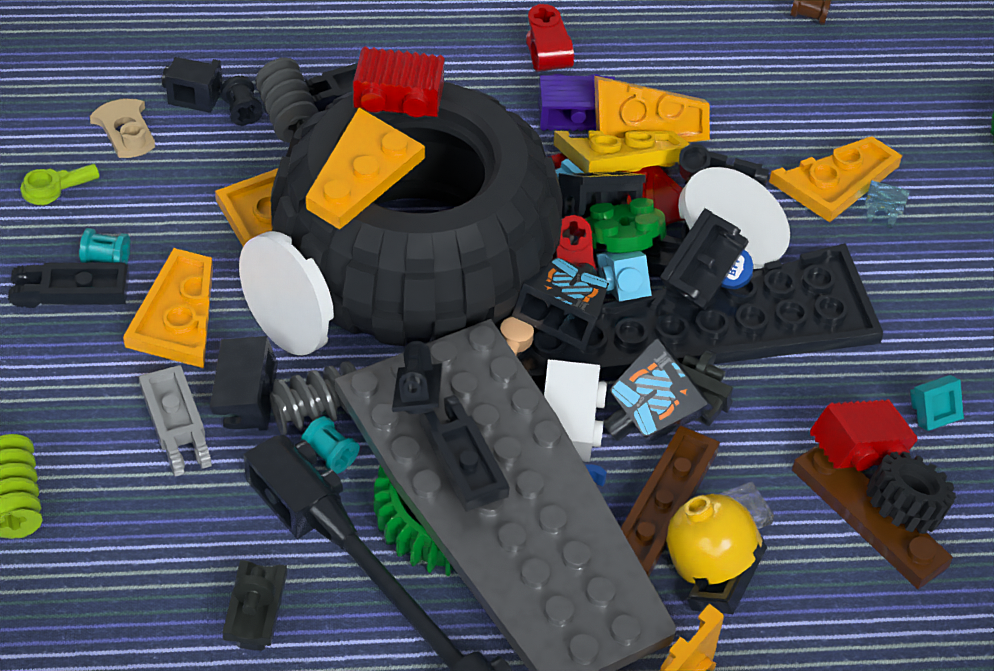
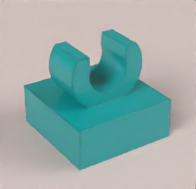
M948 375L916 386L910 390L911 406L917 410L919 427L930 431L964 419L960 379Z

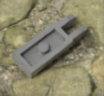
M181 365L138 376L140 388L162 451L166 450L174 477L185 474V463L182 454L179 453L178 446L193 442L195 457L201 469L211 467L212 463L205 441L204 426Z

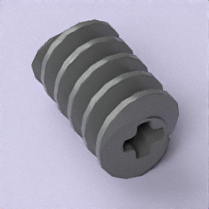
M282 57L265 64L259 70L255 83L260 93V98L265 105V110L269 115L270 122L274 127L275 134L280 140L290 143L296 131L319 111L316 105L313 104V97L309 93L307 84L304 82V76L299 71L300 67L297 61L292 58Z
M350 361L342 362L339 372L333 366H326L323 370V378L316 370L308 372L306 382L300 375H293L290 379V388L283 380H275L273 393L270 394V401L281 435H287L288 421H292L296 428L302 431L304 430V417L309 416L313 422L320 418L321 412L324 411L333 422L337 421V408L341 406L346 414L351 417L335 391L336 378L356 371V368Z

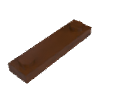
M681 425L621 527L648 577L651 575L667 546L666 537L670 519L682 505L694 497L719 450V441Z
M819 444L794 460L792 471L917 590L949 568L953 556L927 532L925 534L919 533L916 528L913 532L905 530V524L900 523L897 527L891 523L893 521L892 517L888 515L884 518L879 514L881 507H873L870 503L872 497H868L866 493L868 489L866 486L870 480L861 471L856 470L855 467L833 468V462H829V455H824V449H819Z

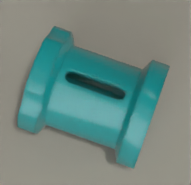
M86 228L80 242V262L127 264L130 255V236L121 233L118 237L97 234L95 229Z
M325 416L313 421L301 438V440H306L314 452L326 461V468L332 469L336 474L346 470L354 462L360 450L359 444L354 439H346L335 429L334 422Z

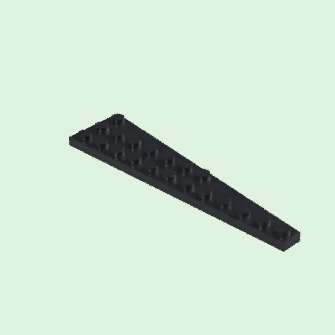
M843 243L800 254L799 260L781 264L779 260L765 263L764 269L753 271L752 278L745 286L737 289L720 287L705 311L666 288L651 292V296L602 304L599 317L585 351L533 327L534 335L531 346L527 350L517 353L516 356L535 384L540 386L545 385L548 359L600 365L599 378L621 376L657 338L667 345L680 364H682L687 354L700 359L706 350L714 352L716 354L714 364L881 344L884 332L847 245Z

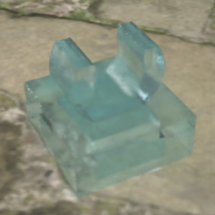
M871 180L865 205L869 206L866 215L867 222L872 223L874 214L877 211H885L889 215L887 228H892L896 223L898 214L903 215L910 190Z

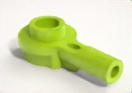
M95 164L71 171L61 170L56 172L51 168L33 170L24 177L20 188L21 195L29 203L47 205L60 196L61 190L98 179L99 172Z

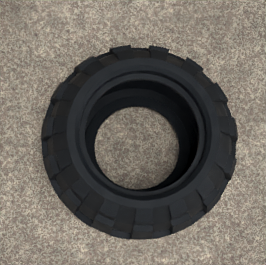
M444 81L438 117H412L405 113L387 111L374 113L363 109L424 145L425 159L340 230L306 209V195L358 108H354L353 91L334 99L333 103L326 106L325 111L315 113L292 136L286 157L282 156L272 187L270 200L272 231L289 236L292 245L306 260L312 258L315 261L331 295L334 318L330 321L353 334L367 333L375 336L379 343L405 347L406 343L413 341L429 343L489 319L496 326L502 323L504 319L511 317L525 280L539 273V270L547 266L553 259V254L560 243L563 199L552 158H546L541 137L518 114L507 111L506 107L499 103V100L490 95ZM422 198L447 202L457 207L440 212L418 214L398 212L381 207L378 204L398 199Z

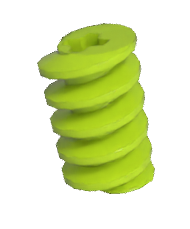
M19 434L0 436L1 538L14 539L28 536L40 528L43 521L42 515L39 513L41 503L38 498L40 494L38 484H36L38 476L34 469L36 460L33 455V441Z

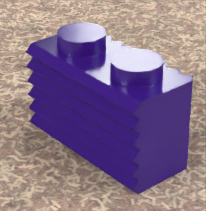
M591 74L589 76L540 75L538 91L540 129L542 131L546 129L550 131L554 129L557 131L562 129L568 131L571 129L573 132L577 129L579 131L585 129L588 132L592 129L596 131L594 76L615 80V76H601L598 74Z

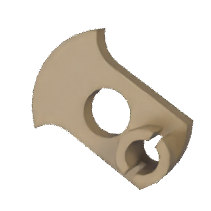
M137 99L114 100L100 106L91 114V124L99 125L105 130L118 158L137 157L155 148V140L141 116V112L145 109L144 101ZM124 124L121 127L120 132L116 130L118 126Z

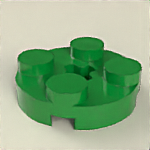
M637 198L629 204L614 206L609 203H598L590 207V216L586 219L592 230L593 248L596 249V242L606 244L607 252L629 253L641 251L653 246V238L659 235L662 240L666 236L665 215L661 210L654 208V201L649 198Z

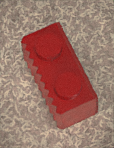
M366 46L363 47L353 81L354 108H361L374 113L387 111L405 113L412 117H438L444 88L445 58L441 54L436 57L434 54L427 56L425 53L419 55L417 52L411 54L408 51L402 53L400 50L394 52L392 49L385 51L383 48L377 50L375 47L371 49Z
M876 399L873 402L871 400L867 402L863 400L860 403L859 401L855 403L852 401L846 403L845 401L842 404L840 402L836 404L832 402L827 405L810 429V436H815V442H819V449H824V455H829V462H833V468L835 469L855 467L858 471L866 470L873 465H880L883 458L887 454L890 456L891 452L897 451L899 455L902 452L910 453L909 450L918 440L916 434L889 399L885 401L883 399L877 401Z

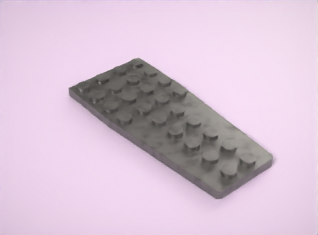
M491 319L429 342L426 345L431 352L432 364L442 363L443 365L439 408H433L442 425L450 423V419H448L444 410V398L452 395L457 396L467 415L473 417L509 484L510 490L509 497L466 512L428 440L429 438L420 423L419 415L410 414L406 411L392 412L397 371L399 367H405L403 353L335 379V391L392 485L529 671H616L669 646L673 642L676 631L675 623L555 411Z

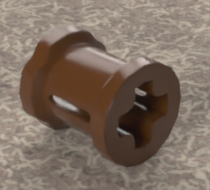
M794 0L790 16L802 15L819 20V24L825 25L832 0Z

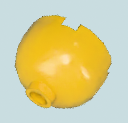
M722 494L697 496L682 505L670 519L666 537L670 556L678 574L691 583H695L694 578H707L709 584H719L737 577L756 560L753 552L757 548V544L760 548L762 546L759 530L748 509L732 497Z

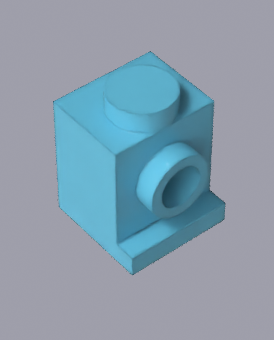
M636 251L596 254L599 277L606 279L609 283L606 294L611 293L618 301L651 296L647 259L644 253Z

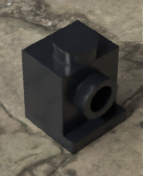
M175 57L171 65L165 67L162 74V87L166 88L168 105L208 113L212 112L221 94L220 90L223 85L221 60L213 59L212 63L209 64Z

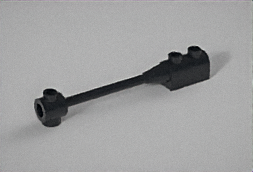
M277 435L243 454L246 481L295 538L299 539L315 529L336 546L345 549L450 668V671H512L509 664L501 656H496L490 661L479 651L464 656L359 538L355 526L341 503L339 493L343 491V485L340 478L330 468L322 473L318 472L313 466L317 462L316 454L306 440H301L294 445L287 436Z

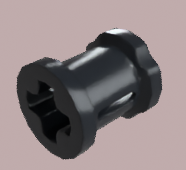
M243 75L229 78L223 83L220 90L223 100L230 105L231 121L239 126L254 124L263 114L261 102L253 95L255 88L252 80Z

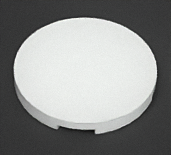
M711 167L697 172L682 189L678 204L679 214L682 219L686 220L690 230L704 208L741 229L739 234L749 241L744 250L752 257L754 269L764 268L765 263L779 260L787 250L790 241V228L786 215L774 196L753 178L736 170Z
M268 231L246 242L239 260L240 281L247 304L262 330L275 344L291 354L307 355L323 347L329 339L327 337L329 320L334 318V311L328 286L315 261L312 258L306 260L292 245L291 238L280 232Z

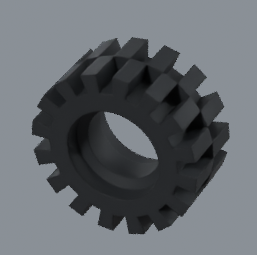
M897 451L891 452L890 456L887 454L883 458L866 486L868 487L866 491L867 496L872 497L870 503L873 507H881L879 514L885 518L889 515L893 518L891 523L897 527L900 523L905 524V530L913 532L916 528L919 533L924 534L927 530L932 532L939 526L955 502L956 493L952 492L954 490L953 484L945 482L948 478L944 472L937 473L935 471L937 466L930 462L927 466L923 463L922 457L916 455L912 459L910 453L902 452L899 455Z

